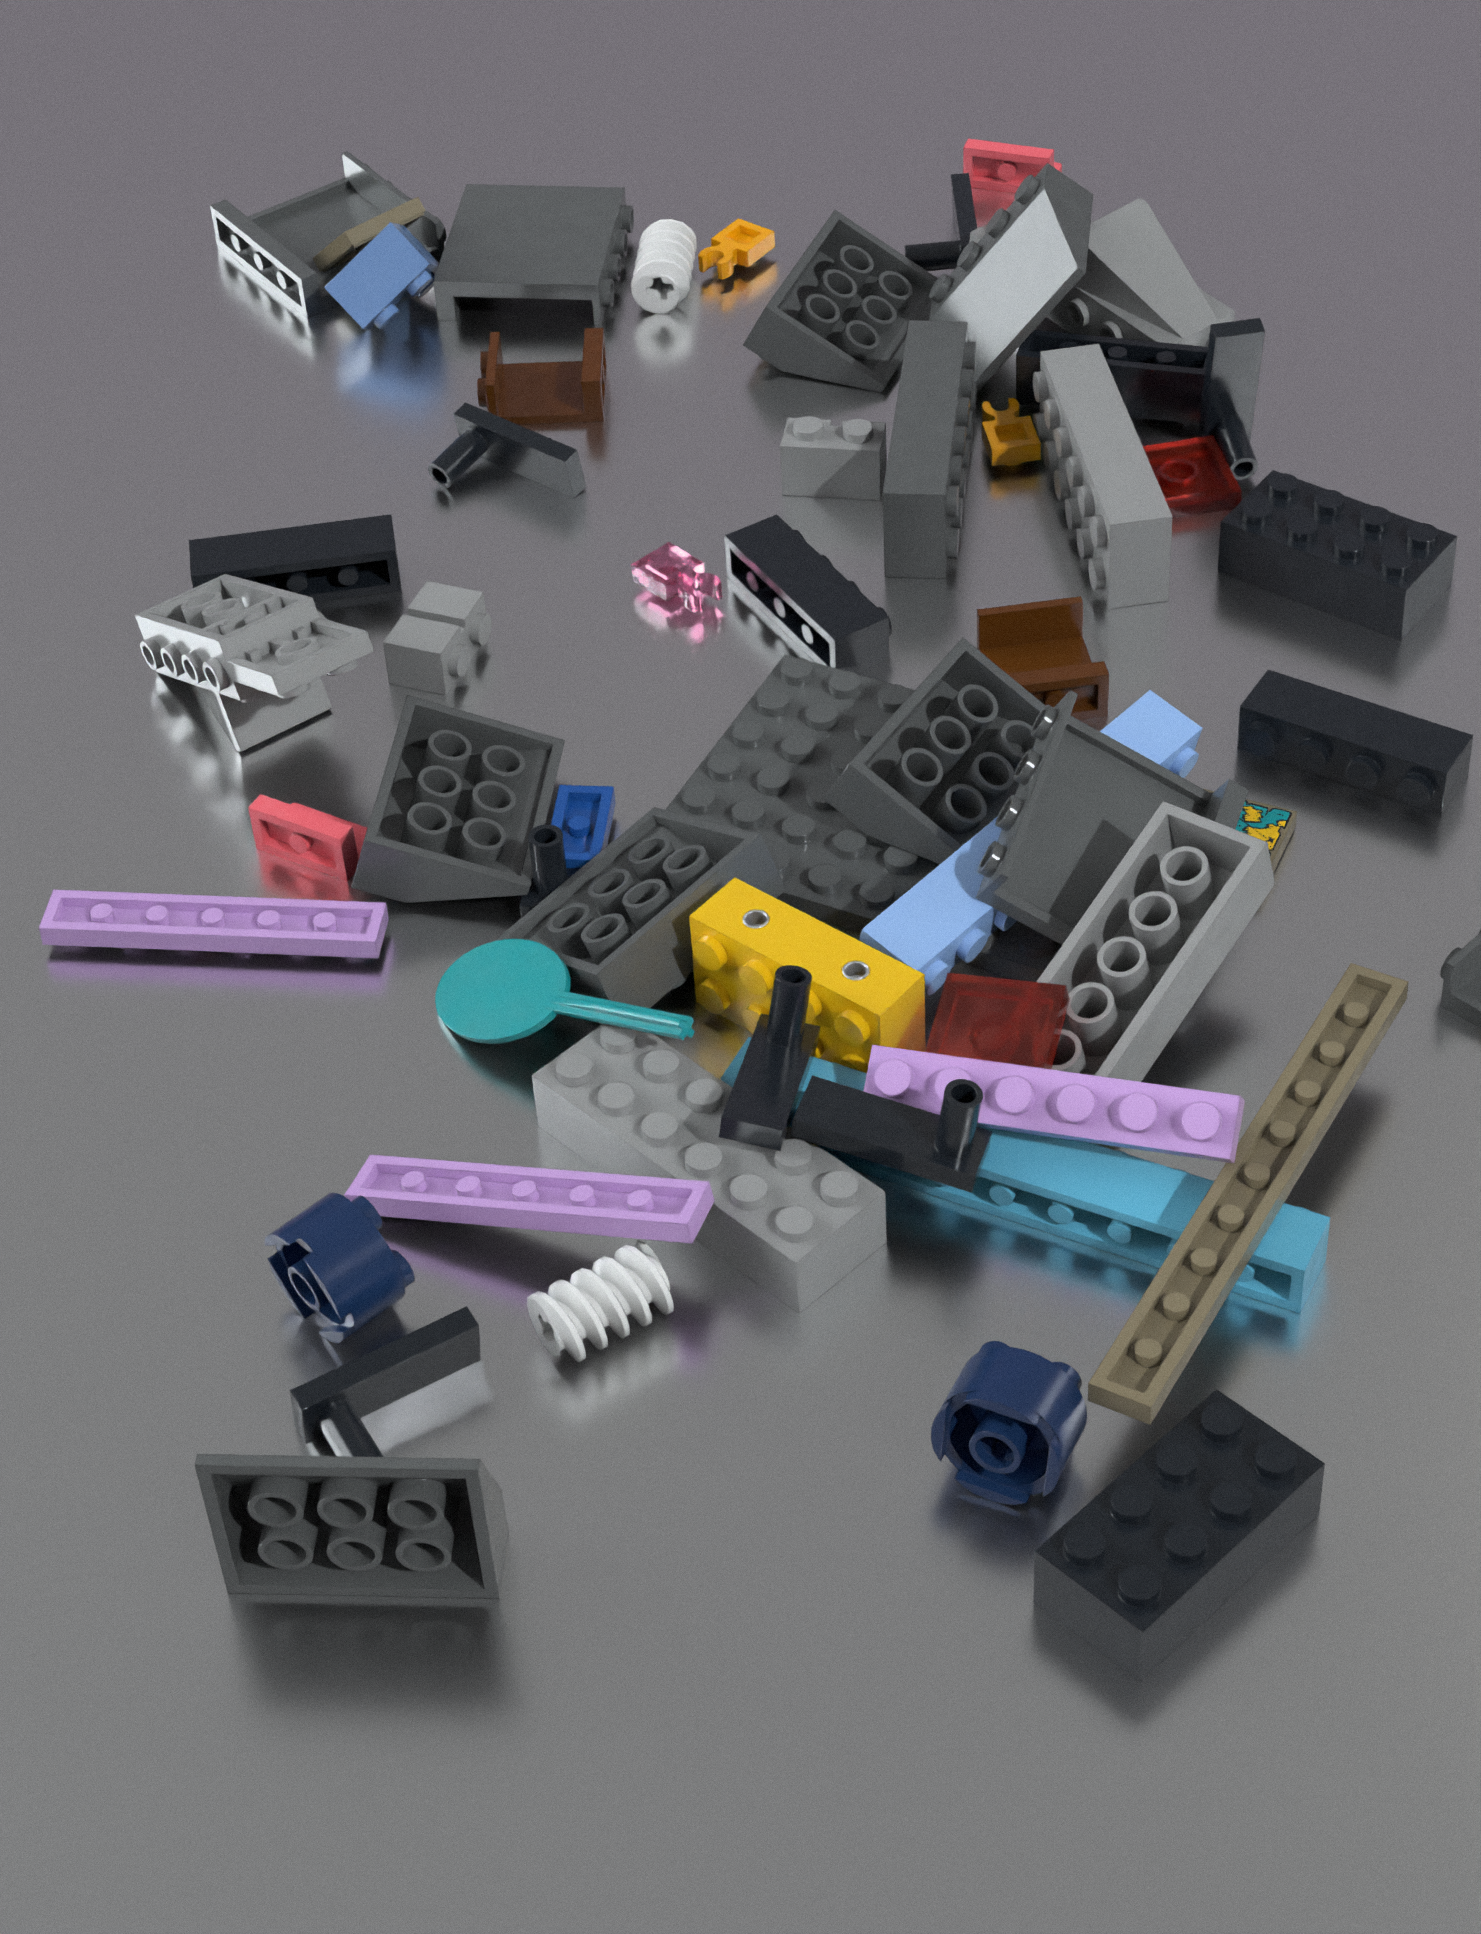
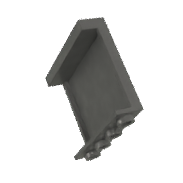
M348 151L342 153L345 178L248 217L226 199L210 205L217 245L307 319L340 306L324 287L351 261L349 260L329 271L320 272L313 257L343 232L412 200V198H409L394 187L390 181H386L366 163L361 162ZM425 211L424 215L407 229L439 263L444 250V242L447 238L446 230L438 217Z
M466 184L433 280L438 321H456L464 297L592 300L594 325H601L606 307L613 306L614 282H619L621 276L620 257H626L627 233H632L634 228V208L632 205H626L625 187Z
M1071 690L1054 708L1047 704L1041 710L1032 726L1030 735L1037 739L1033 749H1029L1025 753L1015 770L1013 780L1018 782L1019 786L1016 794L1011 795L1007 799L996 819L995 825L1002 830L998 841L991 843L980 861L978 873L984 875L976 895L978 900L1061 945L1068 938L1163 801L1236 829L1249 789L1228 779L1211 794L1076 719L1070 714L1078 694Z

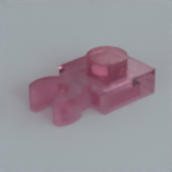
M670 542L631 564L632 580L666 602L676 596H680L683 598L684 606L688 610L699 613L703 611L702 595L711 596L717 601L722 599L721 580L714 574L704 573V563Z

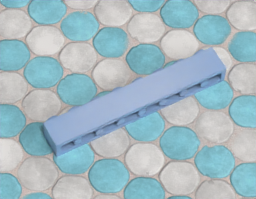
M1149 690L1100 732L1185 778L1198 760L1199 753L1194 750L1203 728ZM997 817L861 930L859 941L925 974V993L927 995L934 994L944 984L951 969L961 960L965 963L971 962L984 948L988 937L998 928L1006 931L1017 921L976 898L984 875L978 873V866L991 843L998 841L1002 830L995 825Z

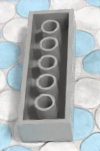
M1093 344L1040 351V372L1033 373L1034 396L1036 401L1040 402V413L1033 414L1032 422L1040 443H1043V458L1046 470L1054 471L1056 496L1058 500L1065 499L1066 501L1065 513L1069 529L1077 530V546L1080 558L1089 560L1088 569L1092 589H1100L1107 609L1169 601L1173 516L1100 345Z
M1163 801L982 1060L1141 1082L1275 885L1268 843Z
M602 1024L531 1075L538 1126L602 1173L709 1181L715 1201L695 1239L798 1314L887 1243L884 1190L815 1143L790 1136V1126L781 1151L720 1138L721 1117L732 1087L654 1034Z

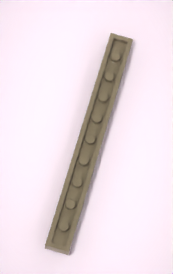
M1350 963L1237 1144L1235 1162L1225 1163L1088 1383V1401L1151 1425L1405 1003L1409 981Z

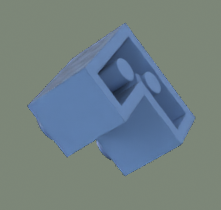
M390 222L324 288L362 329L370 330L376 325L380 330L399 313L400 310L395 305L402 298H411L416 295L418 298H421L434 286L433 280L439 263L405 226Z

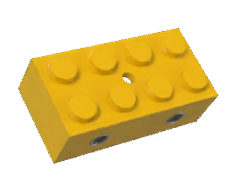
M735 877L689 916L696 1002L709 1012L719 1014L753 1034L761 1013L769 1015L776 970L782 966L794 965L808 970L812 975L805 1023L820 1026L818 1045L814 1057L867 1073L872 1045L926 1052L925 974ZM860 975V976H862V977L853 978V977H850V976Z

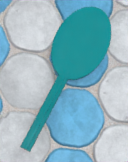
M525 939L493 941L465 953L446 970L438 984L435 995L436 1009L445 1025L457 1035L478 1043L496 1044L524 1038L546 1026L557 1014L684 1040L685 1037L691 1038L695 1032L691 1028L694 1019L690 1016L571 993V978L564 961L547 946Z

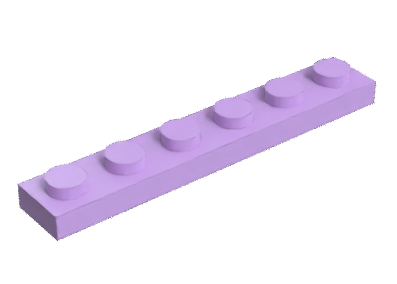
M53 889L41 920L39 931L43 945L379 958L389 917L385 902Z
M872 1045L864 1092L940 1115L947 1084L956 1079H967L976 1083L983 1092L977 1126L1227 1163L1235 1162L1245 1100L1239 1095Z
M369 1155L344 1194L350 1201L360 1195L365 1197L375 1207L379 1215L383 1217L693 1244L715 1201L709 1181L383 1155Z

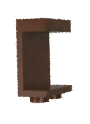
M585 328L582 361L503 364L500 332H490L488 351L480 352L481 378L477 380L479 407H487L489 413L518 425L604 422L607 379L604 328Z
M1081 596L977 609V649L1045 706L1048 704L1054 708L1071 690L1078 694L1070 714L1078 720L1108 717L1109 672L1105 661L1092 663L1083 639V600Z

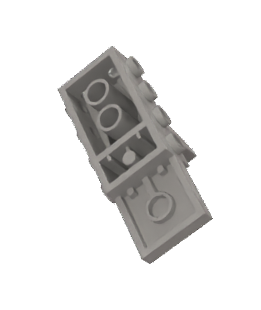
M1139 198L1091 222L1086 273L1046 317L1073 334L1208 347L1210 325L1234 321L1236 311L1197 286L1149 204L1142 198ZM988 224L971 231L970 242L978 243L986 234L985 230Z
M227 574L221 575L135 615L144 641L140 643L141 652L149 667L158 673L195 685L235 749L240 752L331 709L332 707L321 676L325 674L336 676L349 672L357 667V659L374 652L366 630L327 620L316 609L312 597Z

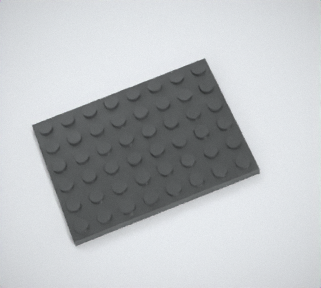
M786 654L665 809L761 834L786 888L776 899L818 920L861 932L866 925L940 865L866 835L823 799L852 759L915 690ZM1016 921L1008 930L1002 931L998 928L991 934L984 948L971 962L965 963L961 960L959 963L1035 985L1062 945Z

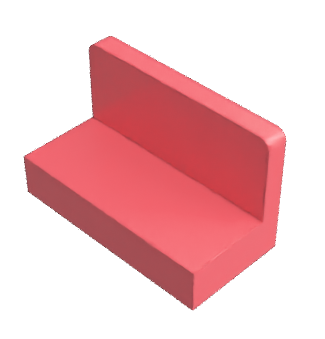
M969 138L963 147V173H969L971 188L1016 193L1018 187L1028 175L1031 174L1035 177L1047 163L1062 173V164L1054 162V149Z
M262 794L248 807L256 849L345 881H349L355 874L367 827L299 803L288 804Z

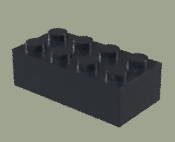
M1272 470L1221 520L1218 572L1402 641L1450 589L1457 536L1439 530L1433 525L1420 523L1389 512L1383 507L1372 506L1344 496L1338 491L1305 482L1291 474Z
M1216 1389L1034 1551L1033 1602L1136 1680L1142 1682L1319 1515L1325 1463Z

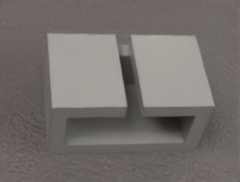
M814 416L787 417L780 444L782 495L881 501L887 468L886 422L851 419L849 421L841 420L840 426H833L832 420L819 419Z
M426 581L408 606V615L403 614L383 641L389 684L447 695L459 676L462 677L467 672L470 660L478 648L487 643L491 634L492 620L490 615L486 614L484 592Z

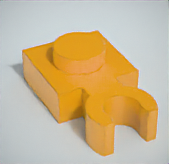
M738 218L711 238V247H707L699 252V271L704 273L709 268L717 266L719 279L723 280L730 277L734 272L735 265L749 267L775 247V232Z
M1008 398V409L1003 411L994 410L989 401L983 402L982 441L991 465L1014 466L1022 462L1040 460V440L1031 417H1019V402L1015 398Z

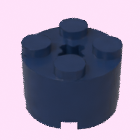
M329 1193L265 1237V1246H276L277 1252L268 1258V1262L281 1289L304 1319L316 1313L328 1324L319 1333L325 1339L334 1343L342 1342L401 1300L405 1295V1288L415 1281L413 1270L407 1260L398 1251H391L378 1231L382 1228V1220L379 1213L369 1200L361 1195L350 1201L341 1194Z
M986 1342L982 1345L979 1352L966 1362L934 1418L931 1427V1443L935 1454L940 1462L944 1455H946L949 1461L958 1469L954 1479L970 1492L987 1500L1017 1505L1027 1503L1030 1495L1043 1492V1497L1055 1488L1086 1426L1087 1409L1080 1392L1082 1386L1081 1377L1074 1368L1066 1363L1051 1362L1038 1354L1010 1347L1003 1342Z

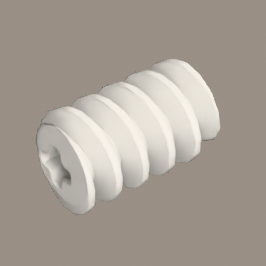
M674 219L659 220L650 224L641 235L631 281V292L636 303L646 311L655 314H668L676 308L678 303L687 297L690 290L697 239L692 229L683 222Z
M637 1240L635 1247L625 1245L616 1250L614 1259L606 1256L598 1259L593 1263L592 1271L581 1268L572 1273L570 1283L560 1279L549 1286L548 1294L537 1291L527 1297L529 1317L545 1349L555 1358L560 1357V1351L565 1349L577 1362L586 1358L582 1339L587 1337L597 1349L602 1350L608 1346L606 1326L609 1325L616 1335L623 1339L630 1335L627 1315L631 1314L640 1325L645 1327L652 1323L649 1303L653 1302L664 1315L674 1311V1303L670 1294L668 1277L658 1257L641 1240Z

